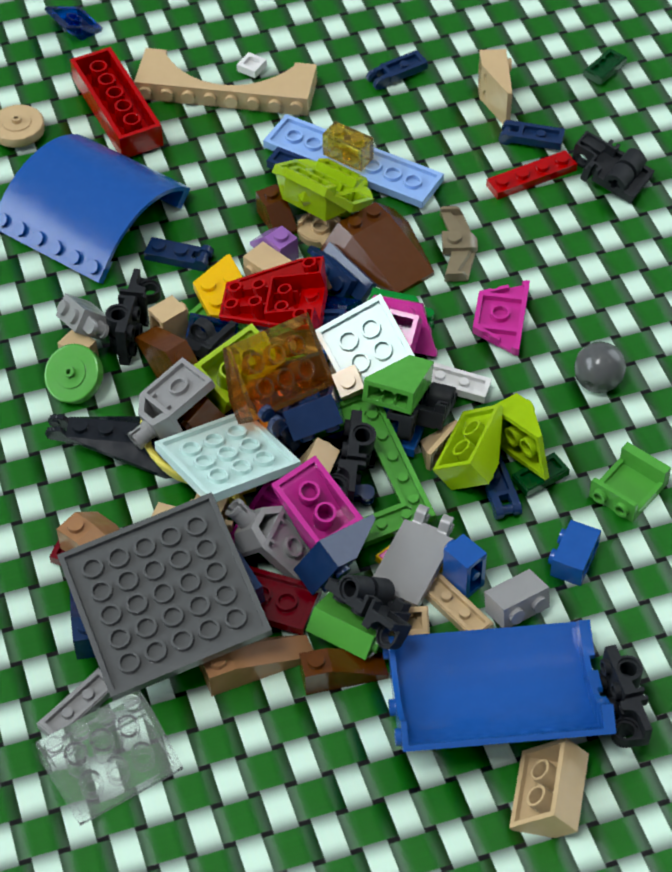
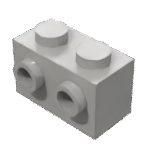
M530 569L484 592L485 612L502 628L517 625L550 607L549 587Z

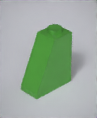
M408 355L367 376L364 379L362 401L411 415L431 384L434 361Z
M329 592L314 607L305 631L364 660L372 652L377 653L380 646L376 641V630L367 629L361 625L365 617L354 614L351 611L352 607L336 601L333 598L334 595Z

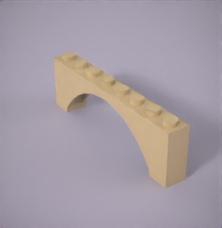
M146 48L134 84L145 100L308 116L317 84V64L295 62V65L289 70L264 81L244 85H221L199 80L183 72L169 59L167 50Z

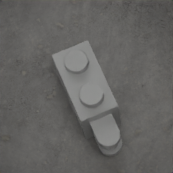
M65 293L63 299L58 304L56 316L76 333L99 340L106 338L109 333V326L106 322L105 313L90 301Z

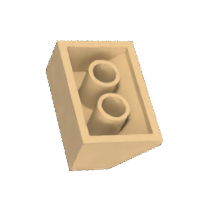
M568 738L558 739L523 750L509 828L517 832L558 838L578 832L589 754Z

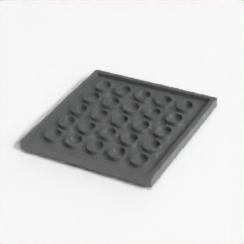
M212 492L57 555L112 701L273 635Z

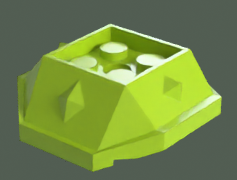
M318 158V161L294 159L277 163L272 170V173L276 174L283 200L324 221L341 216L347 218L351 213L371 205L373 201L371 190L367 187L368 181L366 177L328 158Z

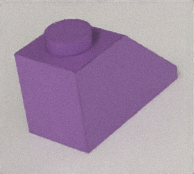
M283 226L267 230L250 241V245L253 248L261 242H265L291 261L299 258L298 238Z

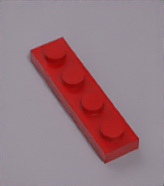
M564 150L488 178L486 186L496 199L499 200L577 171V163Z

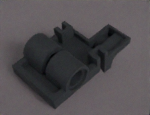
M586 131L576 142L572 155L577 166L584 168L580 177L581 180L586 182L593 175V182L631 204L652 178L655 170L645 165L646 157L640 150L630 148L624 153L619 150L620 144L617 143L615 147L612 145V139L607 143Z
M140 269L133 270L128 289L120 288V294H118L119 304L111 305L105 312L106 322L109 326L108 335L111 351L118 355L120 365L129 366L132 356H136L137 342L134 338L142 334L143 326H149L147 306L158 302L161 298L160 284L155 280L141 278ZM147 291H155L153 294H146Z
M201 317L190 326L188 337L185 340H187L195 356L202 359L236 335L237 323L231 320L217 333L212 322Z
M432 382L431 387H428L411 415L389 409L386 418L399 422L398 438L411 442L416 425L431 429L437 428L441 431L444 420L456 403L458 394L456 393V387Z
M352 410L350 420L345 419L341 439L342 452L337 472L330 474L338 486L342 487V491L351 503H353L355 486L361 485L362 474H357V471H364L369 466L376 439L375 429L370 424L361 422L362 411Z
M351 574L344 575L341 579H328L325 589L334 595L333 598L336 601L352 607L351 611L354 614L365 617L361 625L367 629L376 630V641L381 648L396 650L403 645L412 628V625L407 623L411 615L409 613L411 604L404 602L403 598L395 597L394 599L395 587L391 580ZM390 631L394 632V640L392 643H390L388 639Z
M615 644L605 647L603 658L600 659L599 672L603 691L614 706L616 734H611V738L621 748L648 745L653 728L643 708L644 705H647L649 698L647 695L644 696V687H639L643 674V664L634 656H621Z

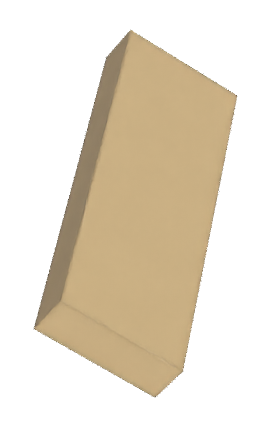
M438 572L425 599L459 631L494 628V623Z

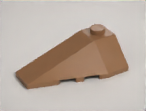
M95 511L75 512L56 530L60 548L66 552L120 529L115 523Z
M306 635L266 637L201 664L199 668L211 696L299 666V653L314 650Z

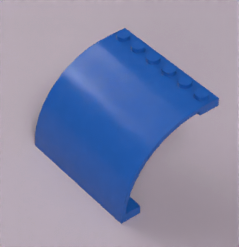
M63 135L39 148L22 165L10 182L0 201V232L103 284L112 265L111 259L115 250L140 214L158 199L181 209L190 187L83 135Z

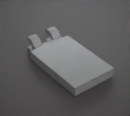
M419 504L412 521L404 519L373 577L391 580L395 587L394 599L395 597L403 598L404 602L411 604V607L421 606L443 565V550L446 544L453 540L449 535L455 526L452 523L454 517L443 514L438 528L427 524L430 518V514H428L430 508Z

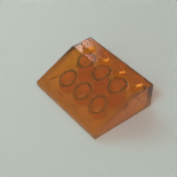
M308 312L223 348L229 402L238 424L254 422L260 419L258 411L266 404H269L276 412L335 385Z

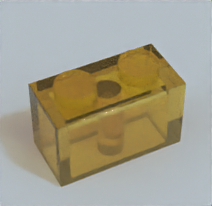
M336 121L322 134L323 155L359 171H362L374 158V138Z

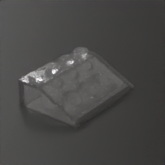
M140 690L112 701L35 742L41 763L80 826L183 770V766L162 726Z

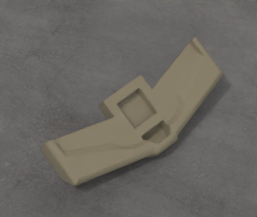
M458 206L440 207V217L443 219L447 231H442L443 255H450L444 282L468 281L474 257L478 251L477 238L471 233L464 214Z

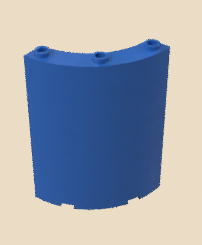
M590 620L408 635L399 649L382 648L383 660L389 661L393 699H388L390 717L395 716L397 728H394L395 745L401 746L403 752L616 734L614 706L606 696H600L599 692H603V686L598 670H592L590 659L595 658ZM388 636L390 643L393 642L394 636Z

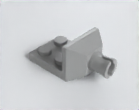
M182 357L140 393L138 415L142 422L133 431L128 433L130 440L141 450L155 437L161 440L183 432L177 419L216 387L213 380Z
M240 498L235 499L227 507L228 510L225 511V514L238 525L234 533V541L241 555L246 557L260 553L284 576L300 580L293 569L310 549L299 535L284 507L271 506L252 510Z

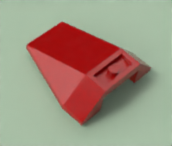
M324 257L297 259L227 282L219 319L291 331L318 329L323 324L328 295Z

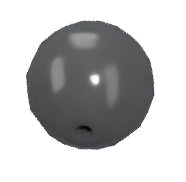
M598 341L588 344L577 355L574 364L575 376L578 382L588 391L595 393L612 391L623 381L626 371L624 355L617 347L610 343Z

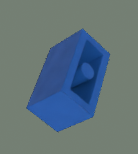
M570 520L567 529L562 528L557 540L558 548H553L549 555L548 564H551L550 576L581 586L599 547L601 530Z
M462 534L456 540H450L444 547L443 576L466 598H469L485 584L487 553L466 535Z

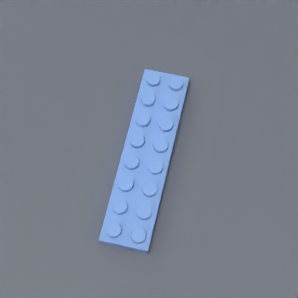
M288 114L281 119L263 140V147L272 151L280 147L314 161H318V158H328L366 177L368 188L419 208L424 207L444 181V174Z

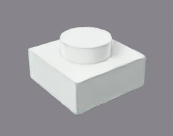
M248 52L237 64V71L256 78L267 67V59Z

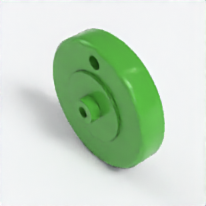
M68 344L60 347L50 356L45 366L44 381L48 392L55 399L66 404L77 405L88 401L97 393L102 384L103 365L99 356L93 350L81 344Z

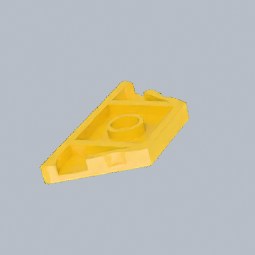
M230 254L223 257L193 282V289L211 322H223V320L219 319V313L226 283L242 278Z

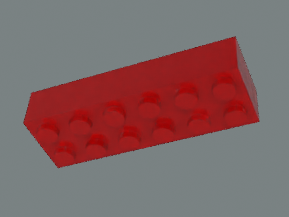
M111 47L70 59L74 83L118 153L126 157H132L164 146L160 122Z

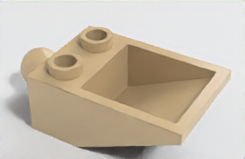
M506 49L480 50L478 71L479 98L503 124L504 121L511 119L512 87L510 72L512 71V60L507 58Z

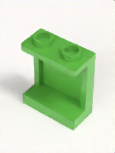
M627 442L621 448L620 458L600 479L594 478L591 481L589 496L597 503L613 510L618 516L626 518L633 523L667 486L671 467Z

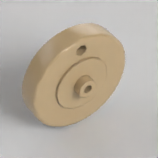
M12 105L0 110L1 145L12 148L25 147L33 144L43 135L45 130L44 118L36 108L28 105Z

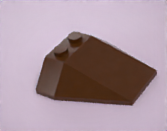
M377 202L338 222L321 247V251H323L329 242L335 244L377 284L376 287L384 290L404 293L434 275V270L409 222L395 209Z

